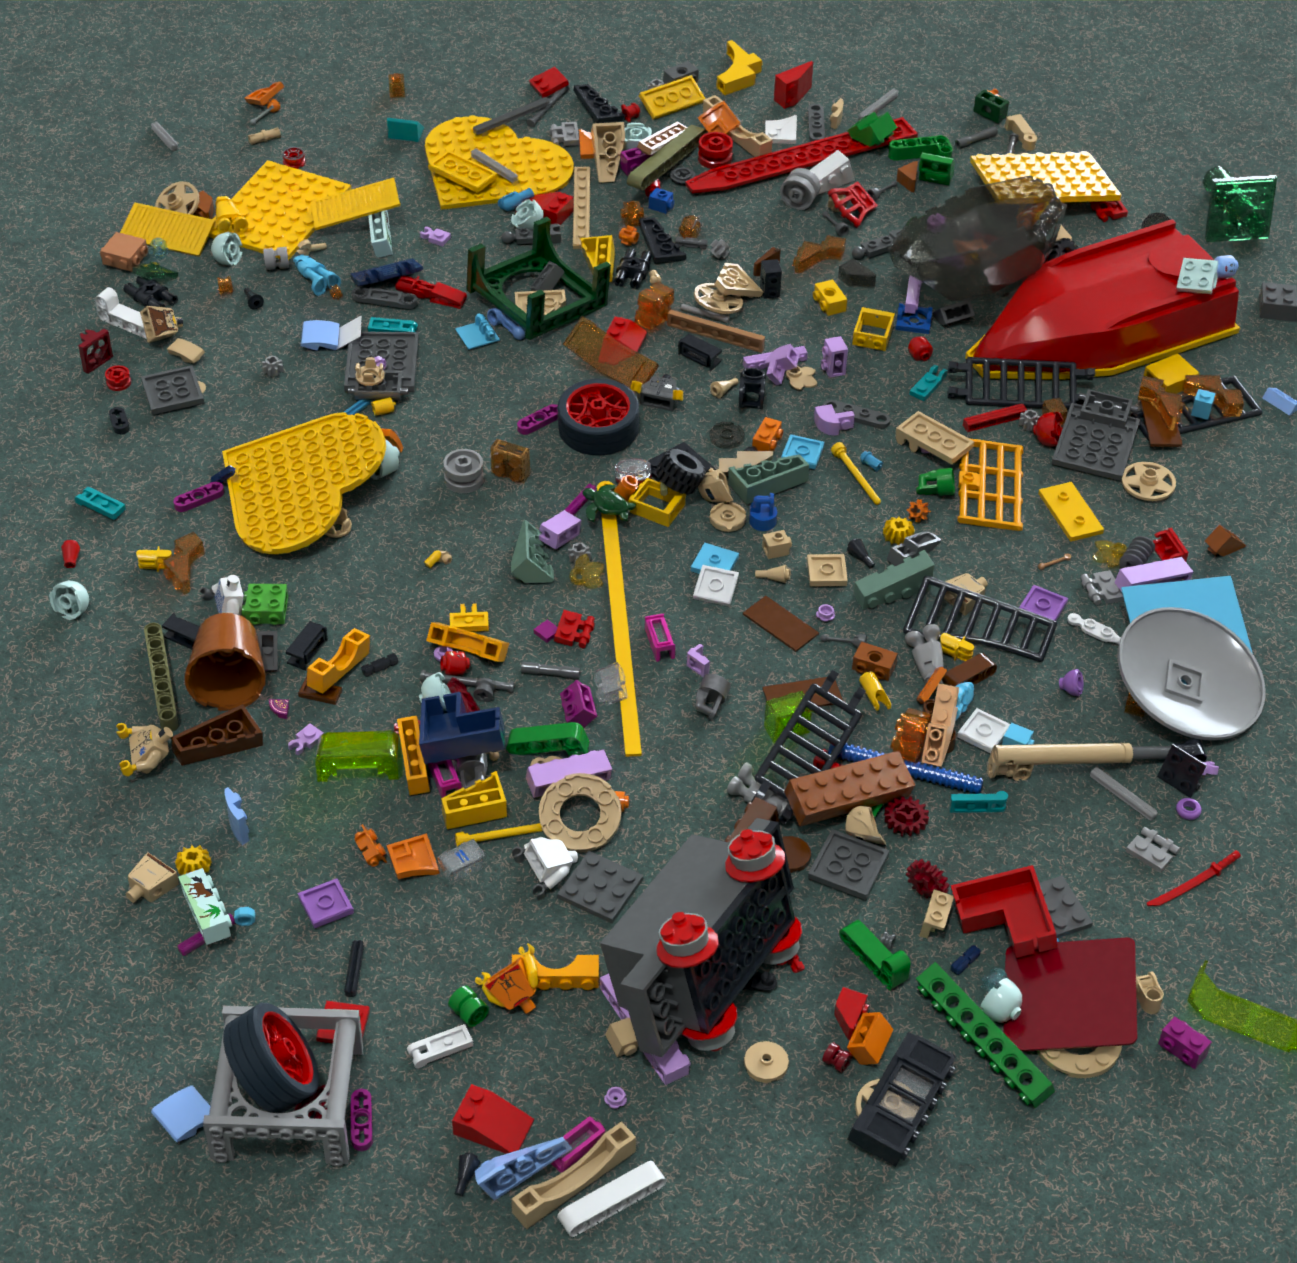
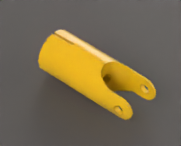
M864 673L859 678V682L863 689L866 690L865 693L874 709L879 711L878 701L885 704L888 710L891 709V702L875 673Z

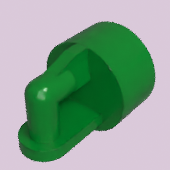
M953 468L937 469L920 474L916 493L924 495L938 494L939 496L955 495ZM937 481V484L927 485V482Z

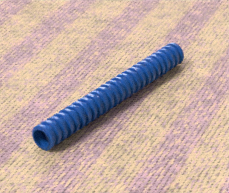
M846 743L837 759L840 757L843 761L847 759V762L853 761L855 763L885 755V753L881 752L880 754L877 750L872 752V749L866 750L865 747L861 749L860 746L854 747L853 744L849 746ZM830 744V747H829V751H828V754H829V755H830V753L832 752L833 748L835 747V746H833L832 744ZM908 758L904 760L910 775L914 779L920 778V781L925 779L928 783L932 781V784L938 783L940 786L944 784L945 787L951 786V789L956 787L957 790L963 789V792L969 791L971 794L973 792L975 794L981 792L982 777L977 779L976 776L970 777V774L966 776L962 772L958 774V771L952 772L950 769L946 771V768L939 769V766L935 768L933 765L927 766V763L923 765L919 761L918 763H915V760L909 761Z

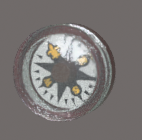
M639 458L625 459L615 465L616 482L619 484L623 477L632 475L637 479L638 486L641 483L643 484L647 478L651 479L650 462Z

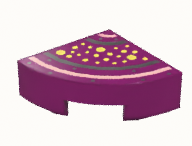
M269 699L270 710L277 714L279 718L287 719L289 700Z

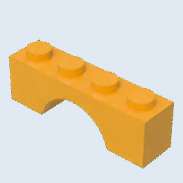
M431 622L426 640L438 645L471 652L497 662L505 661L509 646L508 642L438 622Z
M355 628L342 638L341 645L331 660L327 662L318 658L307 668V686L322 694L369 654L370 635Z
M512 955V962L520 957L523 959L525 956ZM533 955L538 976L536 988L542 990L549 988H561L563 990L571 988H583L585 990L599 988V955H577L570 965L560 969L542 966Z

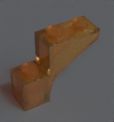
M827 235L825 241H822L821 244L804 241L802 247L798 248L797 257L795 256L793 260L795 273H803L823 260L834 259L841 261L845 252L846 239Z
M1185 375L1182 387L1184 393L1195 397L1198 389L1216 393L1213 403L1221 409L1223 416L1241 417L1244 406L1241 390L1223 389L1221 378L1217 375Z
M1143 376L1138 400L1152 404L1159 412L1166 428L1174 430L1175 423L1179 424L1180 413H1182L1184 405L1181 402L1182 395L1165 392L1166 387H1162L1164 382L1162 379Z
M194 531L174 540L175 549L173 551L175 555L163 561L165 577L171 579L175 589L180 590L184 595L190 592L191 564L197 558L205 555L203 542Z

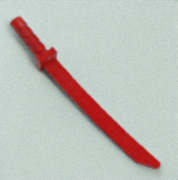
M1235 850L1218 862V864L1212 862L1209 869L1175 889L1147 902L1146 905L1160 906L1200 885L1212 876H1220L1224 868L1241 857L1240 853Z

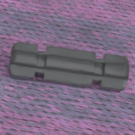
M680 236L676 237V243L681 247L685 245L684 247L707 248V239L699 240V238L689 237L683 239Z

